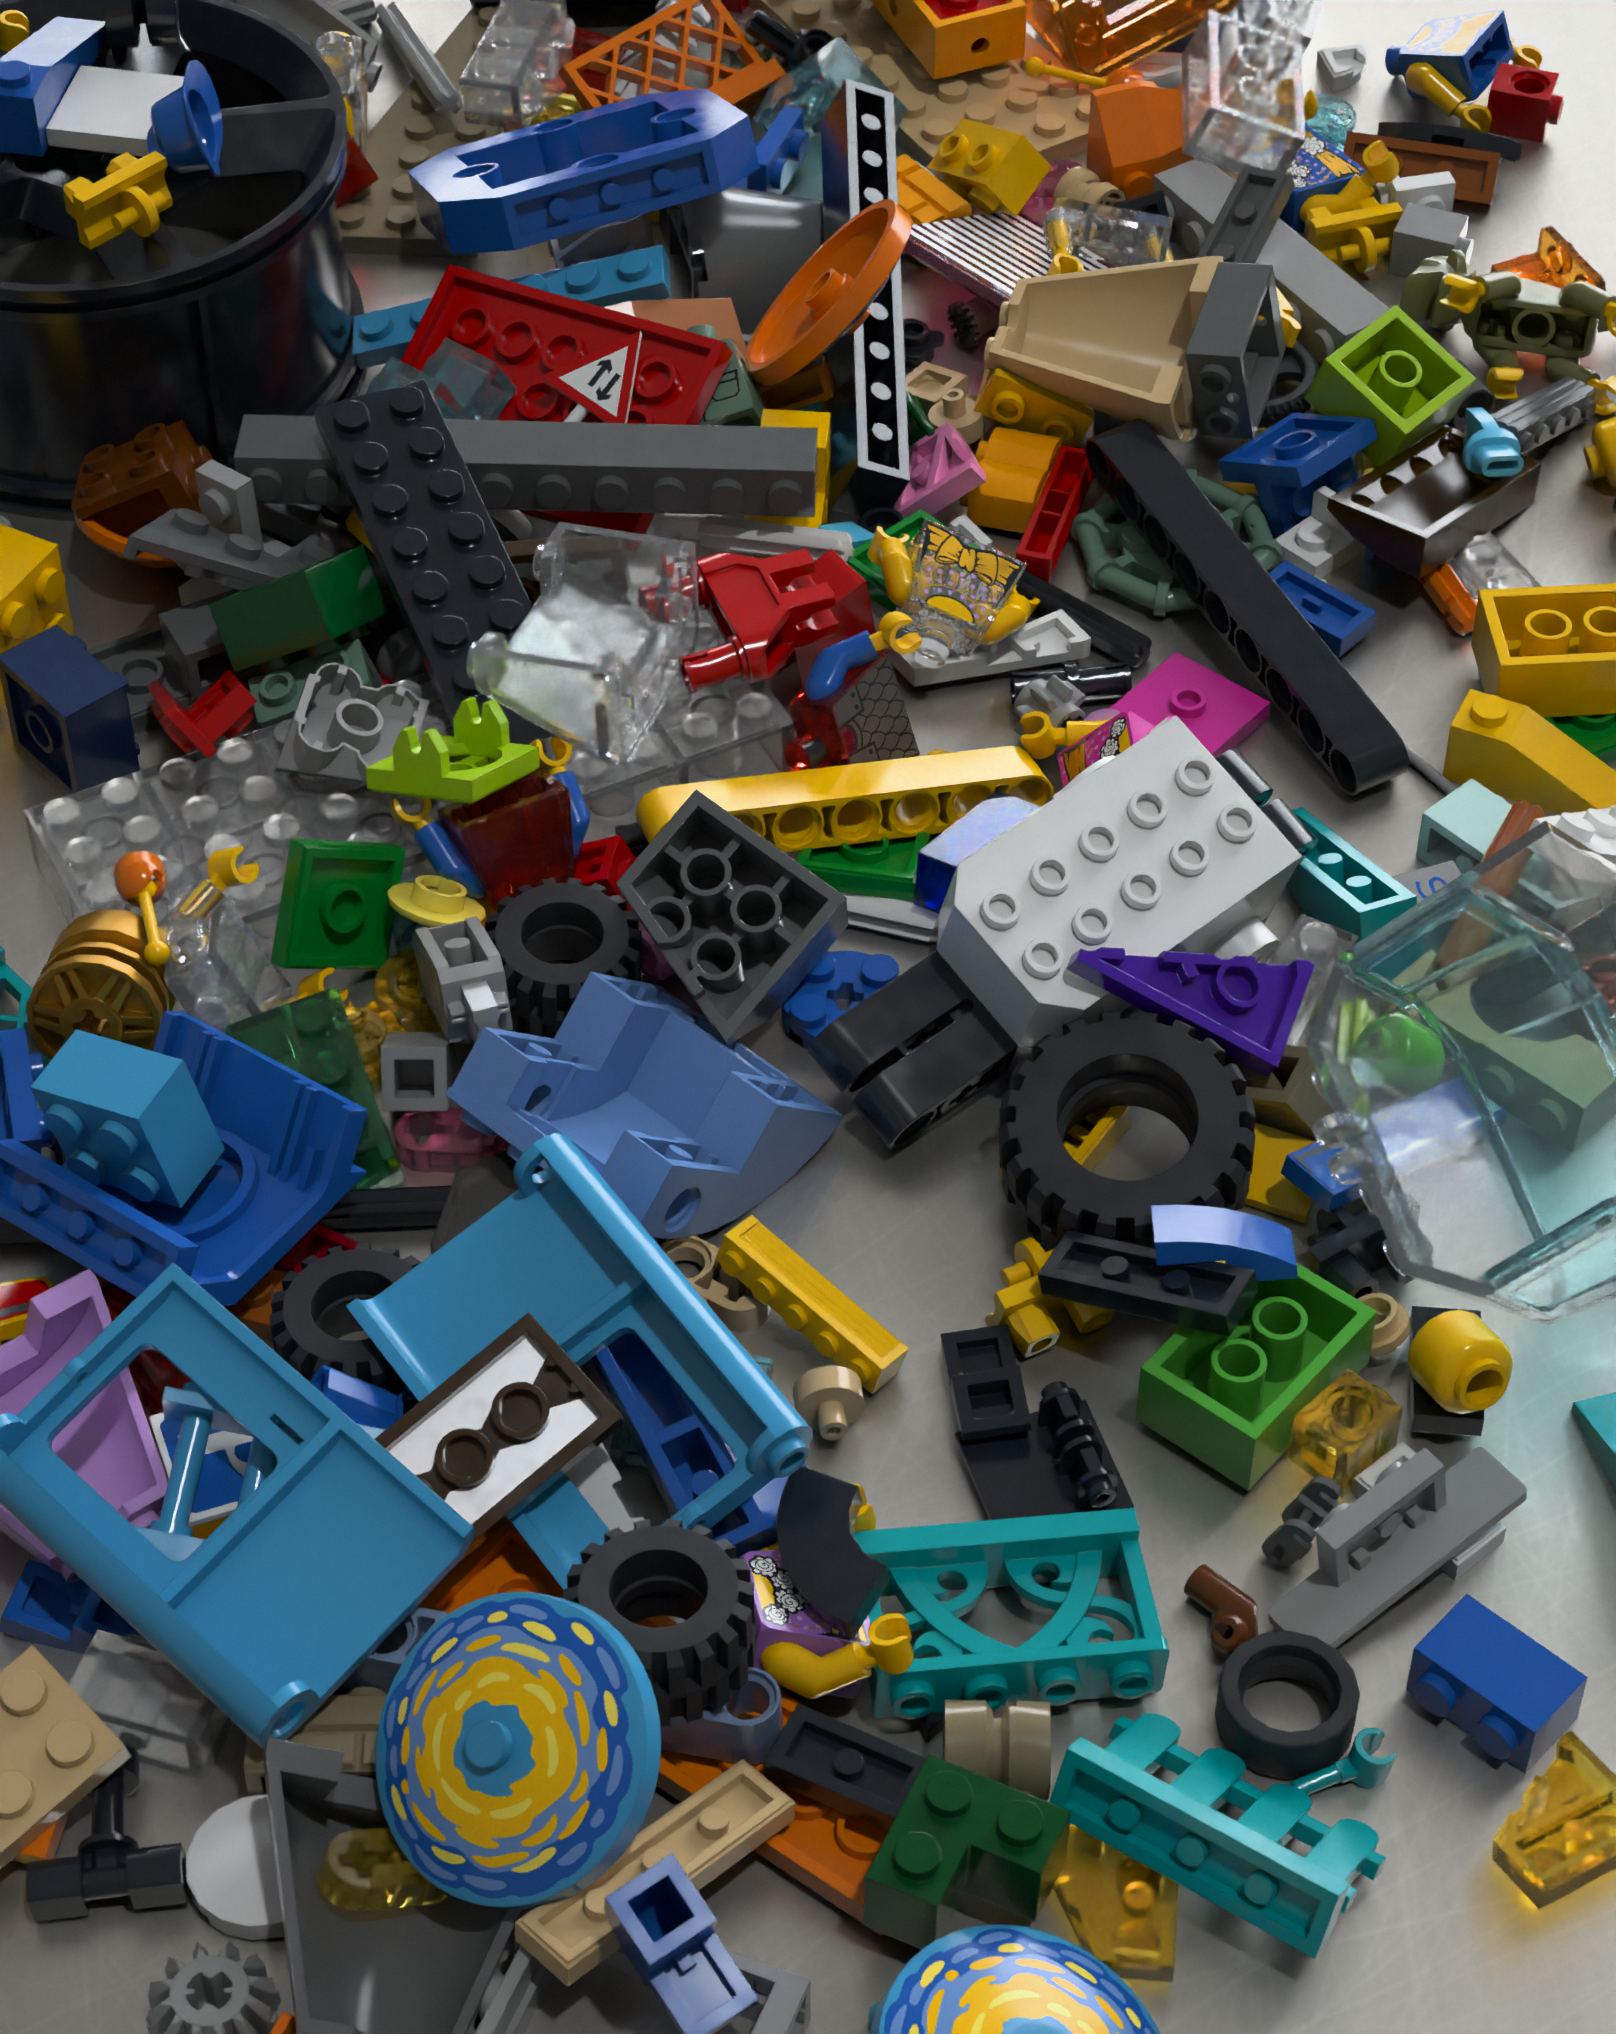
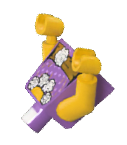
M851 1483L859 1487L863 1500L854 1523L855 1532L875 1530L876 1516L872 1505H865L867 1499L863 1487L860 1484ZM778 1542L759 1551H749L739 1558L745 1559L750 1569L751 1583H754L756 1656L753 1667L769 1673L776 1680L778 1686L788 1688L808 1699H816L824 1695L856 1698L863 1680L871 1676L872 1667L878 1665L885 1673L901 1674L907 1671L912 1664L914 1658L910 1644L912 1634L904 1615L888 1613L878 1617L872 1624H870L869 1617L867 1616L856 1636L852 1638L823 1622L800 1599L783 1563Z

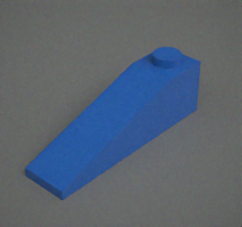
M55 17L0 58V152L43 157L49 146L46 134V127L80 66H92L107 39L104 21Z

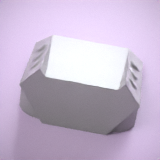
M336 662L326 663L319 667L315 675L309 673L305 681L274 772L367 782L365 768L393 755L392 748L402 729L415 726L419 737L430 700L418 698L410 689L396 684H384L379 688L363 686L360 675L354 669Z

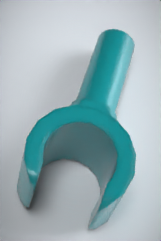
M1365 1728L1356 1735L1346 1758L1333 1762V1765L1290 1781V1785L1300 1788L1308 1795L1339 1782L1344 1783L1349 1780L1361 1787L1377 1788L1387 1779L1397 1755L1394 1753L1384 1758L1370 1756L1379 1749L1385 1734L1378 1728Z

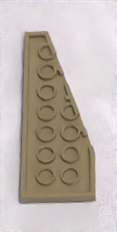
M501 5L472 7L435 52L434 56L461 94L458 102L462 107L458 113L454 114L452 111H449L444 116L439 115L415 79H413L366 136V148L364 139L348 158L345 172L353 166L361 164L371 181L367 186L336 206L344 253L477 258L478 253L451 255L421 223L408 171L449 148L501 134L522 29L520 8H505Z

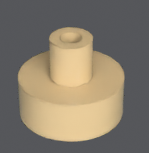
M958 388L944 391L942 393V401L932 406L928 412V420L935 429L949 422L963 435L967 444H971L981 438L985 430L983 413L973 411L976 401L964 398L963 390Z
M832 1365L814 1368L801 1375L793 1385L792 1391L796 1411L811 1429L820 1430V1435L825 1439L836 1440L845 1436L848 1432L847 1426L855 1422L864 1412L865 1402L860 1377L849 1368Z

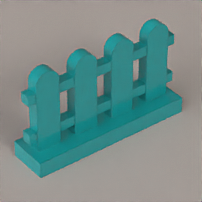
M1148 1713L1141 1715L1136 1721H1132L1122 1715L1114 1722L1109 1736L1114 1741L1105 1749L1082 1737H1079L1067 1748L1049 1803L1071 1811L1070 1824L1314 1959L1327 1947L1340 1911L1345 1913L1352 1905L1357 1889L1351 1887L1350 1884L1359 1874L1374 1880L1380 1874L1386 1857L1375 1852L1379 1836L1373 1828L1354 1819L1339 1820L1331 1828L1310 1817L1308 1814L1312 1806V1800L1307 1793L1296 1786L1277 1783L1270 1786L1265 1792L1242 1780L1246 1765L1236 1754L1225 1749L1211 1748L1197 1756L1178 1746L1177 1743L1181 1730L1174 1721L1165 1716ZM1163 1766L1179 1776L1169 1785L1152 1776V1774ZM1227 1801L1246 1812L1235 1821L1217 1810ZM1293 1837L1312 1847L1311 1851L1304 1858L1284 1847Z

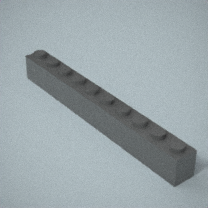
M243 415L234 453L235 471L252 479L257 504L353 506L316 426L315 416ZM444 419L486 509L815 517L818 479V428Z

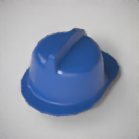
M198 60L189 61L185 70L183 85L155 102L151 107L152 126L147 134L148 153L150 154L156 150L166 157L167 164L177 173L210 169L212 174L218 177L220 176L219 159L223 142L221 109L214 85L205 67Z

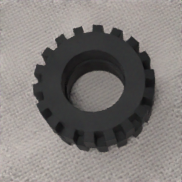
M555 878L541 880V886L533 888L531 885L526 884L516 889L515 898L503 897L497 903V913H489L485 921V930L500 954L505 971L513 1030L510 1031L554 1039L590 972L642 982V931H639V920L633 911H627V902L618 894L608 897L607 888L597 883L587 887L582 885V879L568 878L567 883H556ZM562 959L578 961L577 963L567 965L546 963Z
M356 1243L355 1249L345 1251L339 1245L328 1248L327 1256L319 1259L312 1255L301 1261L302 1271H289L281 1281L283 1291L274 1292L271 1301L272 1314L269 1315L274 1351L309 1382H311V1378L322 1365H326L399 1395L407 1388V1385L371 1338L355 1341L338 1338L353 1332L364 1331L346 1305L356 1298L368 1300L377 1296L420 1264L421 1261L412 1255L400 1259L399 1249L386 1245L381 1251L372 1250L371 1243Z
M650 1519L634 1522V1530L623 1532L617 1527L605 1533V1544L602 1546L590 1543L581 1552V1564H572L566 1576L567 1589L563 1590V1599L578 1603L597 1613L616 1628L631 1645L642 1662L651 1682L657 1702L660 1726H671V1718L684 1716L687 1723L703 1718V1708L708 1705L719 1710L729 1703V1689L741 1691L748 1680V1667L754 1666L756 1656L754 1583H751V1573L745 1559H736V1547L726 1538L714 1542L711 1529L701 1525L695 1526L692 1530L684 1529L682 1520L666 1519L665 1526H651ZM656 1616H673L685 1620L679 1624L661 1628L644 1627L635 1624L643 1619Z

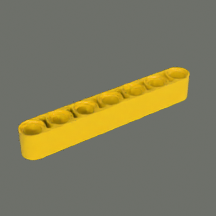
M1003 746L663 786L645 794L638 803L635 814L637 823L650 844L697 789L783 852H791L806 848L815 849L839 846L842 843L856 844L880 841L881 838L885 837L888 839L917 836V833L920 832L937 834L1017 824L1054 795V790L1047 777L1025 749L1019 746Z

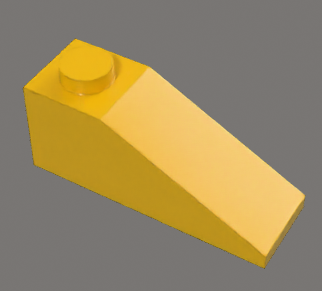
M1469 689L1450 725L1443 768V776L1459 784H1464L1472 778L1496 795L1514 801L1525 800L1531 806L1539 805L1543 810L1560 815L1563 812L1575 813L1587 811L1589 808L1601 809L1616 805L1615 770L1528 706L1503 699L1496 695Z

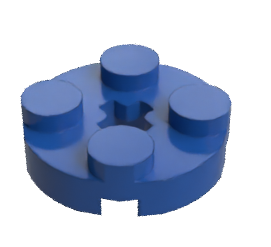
M827 950L781 1005L784 1027L789 1034L792 1029L795 1034L802 1038V1047L808 1050L811 1042L826 1026L898 977V963L892 957L884 954L870 955L857 951L830 952ZM838 1000L854 1001L850 1004L848 1010L837 1009L836 1001Z

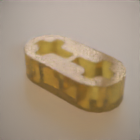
M390 1828L351 1830L340 1833L331 1840L317 1871V1885L323 1896L333 1905L345 1910L364 1911L432 1905L442 1902L450 1896V1894L427 1880L410 1863L397 1844ZM344 1863H351L353 1867L342 1866ZM358 1874H368L367 1878H359Z

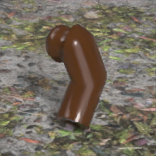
M1206 1564L1199 1566L1187 1580L1184 1593L1212 1613L1211 1643L1214 1650L1220 1656L1228 1659L1239 1644L1258 1635L1257 1605L1250 1596Z

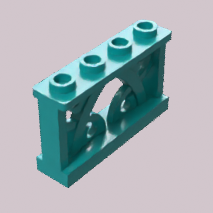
M1126 1508L856 1531L855 1539L863 1552L886 1566L890 1581L880 1597L896 1595L903 1608L907 1611V1613L902 1615L906 1617L910 1631L923 1629L925 1632L914 1644V1658L923 1653L936 1656L920 1659L913 1658L908 1670L901 1674L885 1673L878 1665L872 1667L871 1676L868 1677L874 1716L877 1718L894 1716L905 1719L920 1718L929 1713L944 1712V1700H986L993 1711L1006 1706L1007 1703H1015L1016 1701L1050 1702V1705H1063L1079 1699L1112 1696L1132 1699L1143 1696L1146 1693H1155L1162 1690L1169 1648L1166 1638L1163 1637L1138 1540L1140 1529L1135 1509ZM1118 1576L1124 1600L1096 1595L1099 1578ZM1051 1582L1050 1589L1045 1588L1037 1583ZM1011 1585L1027 1601L1043 1608L1057 1610V1612L1039 1632L1017 1648L1006 1645L983 1635L958 1619V1617L971 1611L978 1604L986 1587ZM966 1589L955 1598L945 1601L950 1598L952 1590ZM879 1599L868 1615L870 1624L882 1616ZM1088 1614L1104 1615L1116 1619L1130 1630L1133 1639L1113 1641L1114 1633L1105 1622L1097 1618L1087 1617ZM1095 1638L1110 1640L1109 1642L1089 1643Z

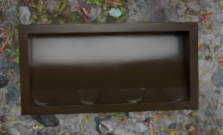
M1444 425L1329 497L1327 509L1368 550L1399 570L1420 579L1532 504L1535 499L1542 462L1521 454L1524 465L1522 470L1516 475L1487 477L1484 474L1474 473L1464 465L1462 459L1463 440L1466 432Z

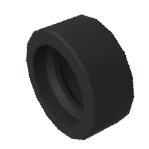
M1289 1630L1261 1633L1239 1644L1223 1664L1215 1707V1719L1220 1739L1230 1752L1236 1754L1244 1761L1246 1766L1257 1773L1277 1778H1300L1333 1765V1762L1338 1761L1351 1744L1360 1697L1355 1672L1337 1649L1315 1636ZM1288 1678L1302 1681L1321 1692L1330 1704V1716L1328 1721L1311 1730L1288 1732L1270 1728L1252 1717L1243 1703L1245 1691L1247 1688L1265 1679Z

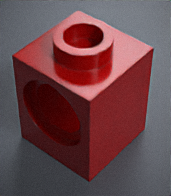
M1500 62L1489 91L1487 108L1491 112L1492 120L1488 133L1543 143L1550 124L1559 125L1563 112L1565 95L1557 94L1560 73Z

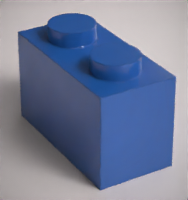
M1466 1594L1414 1647L1406 1690L1415 1695L1418 1702L1427 1711L1436 1716L1446 1717L1473 1736L1479 1746L1489 1755L1497 1759H1505L1526 1774L1578 1718L1588 1677Z

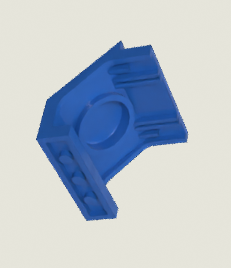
M164 1011L153 1051L184 1060L225 1148L224 1152L182 1208L156 1200L144 1202L136 1199L127 1191L100 1183L95 1186L72 1173L68 1169L66 1162L60 1166L15 1139L0 1140V1216L86 1268H90L91 1271L135 1297H138L174 1262L221 1305H235L368 1172L353 1164L368 1110L184 1011Z

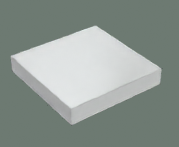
M81 65L46 127L48 145L116 154L128 152L134 156L144 157L149 154L147 134L152 126L151 107L155 102L183 85L184 77Z

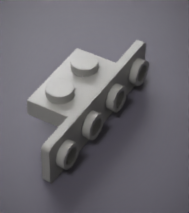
M1425 1447L1405 1463L1398 1461L1391 1464L1377 1478L1374 1487L1353 1503H1342L1326 1515L1319 1529L1315 1531L1319 1569L1268 1608L1269 1622L1278 1631L1289 1630L1315 1636L1330 1646L1337 1648L1527 1499L1526 1486L1483 1447L1475 1448L1447 1471H1445V1465Z

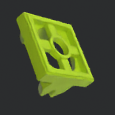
M469 697L461 702L453 718L454 736L440 735L437 729L431 728L422 732V738L419 742L415 726L402 729L392 748L393 755L365 768L367 789H372L373 792L473 804L540 768L539 746L510 743L508 719L497 700L491 699L483 703L480 717L476 698Z

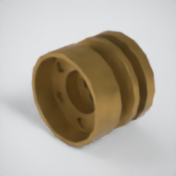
M100 909L77 917L60 933L48 961L33 987L26 1006L28 1030L39 1050L52 1060L73 1032L78 1029L153 1051L164 1011H173L184 985L183 959L172 938L158 926L161 941L166 943L170 949V957L164 965L153 966L144 957V949L148 944L142 916L127 910Z

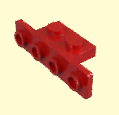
M227 670L187 710L157 679L148 686V689L155 698V701L149 707L159 719L158 722L164 727L163 730L188 756L198 748L210 759L218 752L213 743L221 735L227 740L232 739L254 717V714L249 709L257 700L230 670Z

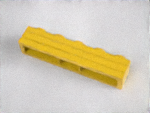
M751 1214L724 1235L715 1258L721 1264L723 1270L728 1275L735 1276L749 1288L758 1301L766 1303L777 1312L791 1329L798 1330L812 1342L821 1355L829 1357L838 1366L846 1367L856 1372L860 1377L862 1386L871 1394H874L881 1386L898 1374L909 1348L774 1235L756 1217Z

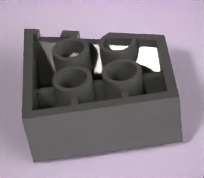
M697 789L616 882V887L726 1046L770 1020L848 926L847 898Z

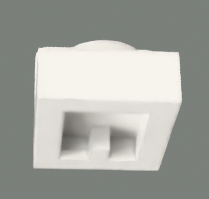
M1322 486L1314 491L1311 516L1275 539L1283 549L1281 563L1286 560L1314 577L1323 579L1359 554L1360 542L1327 509L1328 498L1336 494V492L1326 486Z

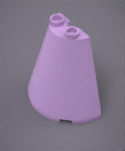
M90 1268L31 1298L24 1334L0 1346V1414L12 1413L18 1415L63 1370L69 1361L77 1357L112 1322L98 1279ZM127 1366L54 1438L52 1451L129 1523L134 1526L150 1528L151 1521L159 1520L160 1518L158 1514L162 1510L168 1479L129 1367ZM0 1503V1531L52 1570L60 1572L67 1583H75L81 1579Z

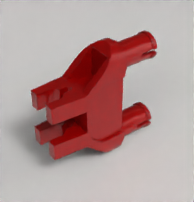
M807 548L764 559L732 553H716L695 559L693 564L689 565V572L650 584L640 585L641 598L650 621H657L658 618L700 606L702 610H707L709 615L712 616L726 644L687 656H679L680 672L690 694L739 678L741 682L747 681L748 684L766 680L778 672L794 649L839 633L838 622L829 609L836 607L835 596L827 582L815 585L811 576L808 575L816 572L815 562Z

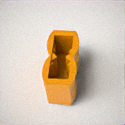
M996 427L988 441H980L976 452V459L987 476L986 481L959 498L960 506L967 507V517L975 525L1024 533L1060 450L1062 438Z

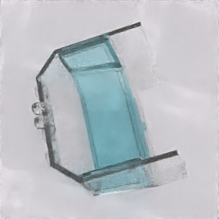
M1545 820L1336 956L1306 1047L1316 1069L1311 1073L1314 1086L1334 1111V1113L1320 1117L1321 1119L1312 1126V1131L1317 1143L1323 1144L1325 1148L1330 1150L1343 1149V1151L1336 1153L1327 1161V1167L1335 1181L1338 1180L1343 1185L1359 1183V1192L1365 1205L1379 1218L1387 1237L1383 1241V1249L1394 1269L1403 1276L1408 1275L1436 1288L1550 1326L1562 1318L1616 1298V865Z

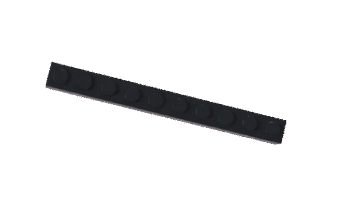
M845 78L821 121L824 242L846 222L870 205L884 199H891L898 205L894 93ZM901 257L885 286L870 305V314L864 323L852 334L848 335L846 333L827 351V361L837 384L834 397L828 398L829 412H831V510L857 517H862L865 512L874 508H893L910 482Z

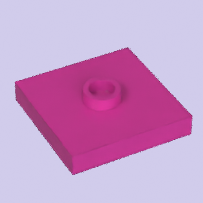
M1174 652L1109 709L1118 710L1119 712L1131 711L1155 727L1169 715H1177L1212 756L1217 758L1224 752L1235 748L1269 718L1271 702L1180 653Z

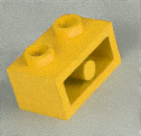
M962 118L954 131L940 143L937 154L927 168L942 183L985 213L993 214L996 210L1017 216L1052 166L1023 134Z

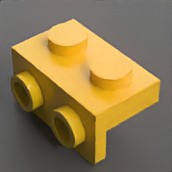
M985 368L973 410L982 412L984 416L1015 430L1062 438V445L1078 448L1095 417V412L1090 407L1050 392L1001 368L995 370H987Z

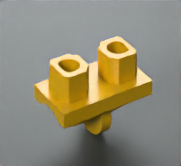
M156 150L140 159L125 152L110 161L109 166L106 168L107 176L92 183L80 176L64 185L63 194L66 211L77 222L81 244L92 250L130 228L142 237H148L159 230L160 219L158 213L173 206L172 196L165 181V170L168 167L166 157Z
M1374 197L1358 201L1352 208V211L1333 214L1326 206L1312 208L1306 212L1304 233L1307 241L1337 266L1353 263L1359 273L1373 272L1376 269L1377 258L1391 255L1393 231L1403 213V209L1398 202L1380 205Z
M1030 1237L1015 1244L1014 1257L1016 1264L1000 1270V1277L1006 1288L995 1292V1312L985 1317L988 1327L1003 1324L1009 1326L1011 1340L1025 1358L1045 1351L1057 1342L1060 1331L1050 1314L1066 1308L1079 1332L1088 1333L1107 1325L1115 1312L1109 1309L1042 1295L1038 1273L1054 1249L1045 1252L1041 1245L1034 1238Z

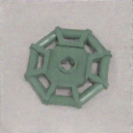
M1187 468V474L1213 506L1224 511L1221 515L1235 533H1240L1246 529L1251 543H1243L1265 570L1270 571L1279 566L1283 549L1272 536L1262 511L1259 497L1254 493L1243 495L1199 476L1198 469ZM1107 492L1087 512L1080 513L1074 517L1070 533L1072 538L1079 543L1088 569L1086 580L1094 589L1098 591L1108 589L1154 610V616L1166 617L1169 611L1198 608L1127 518L1120 525L1108 523L1120 509ZM1105 549L1116 550L1118 556L1120 554L1122 556L1112 559L1106 554Z

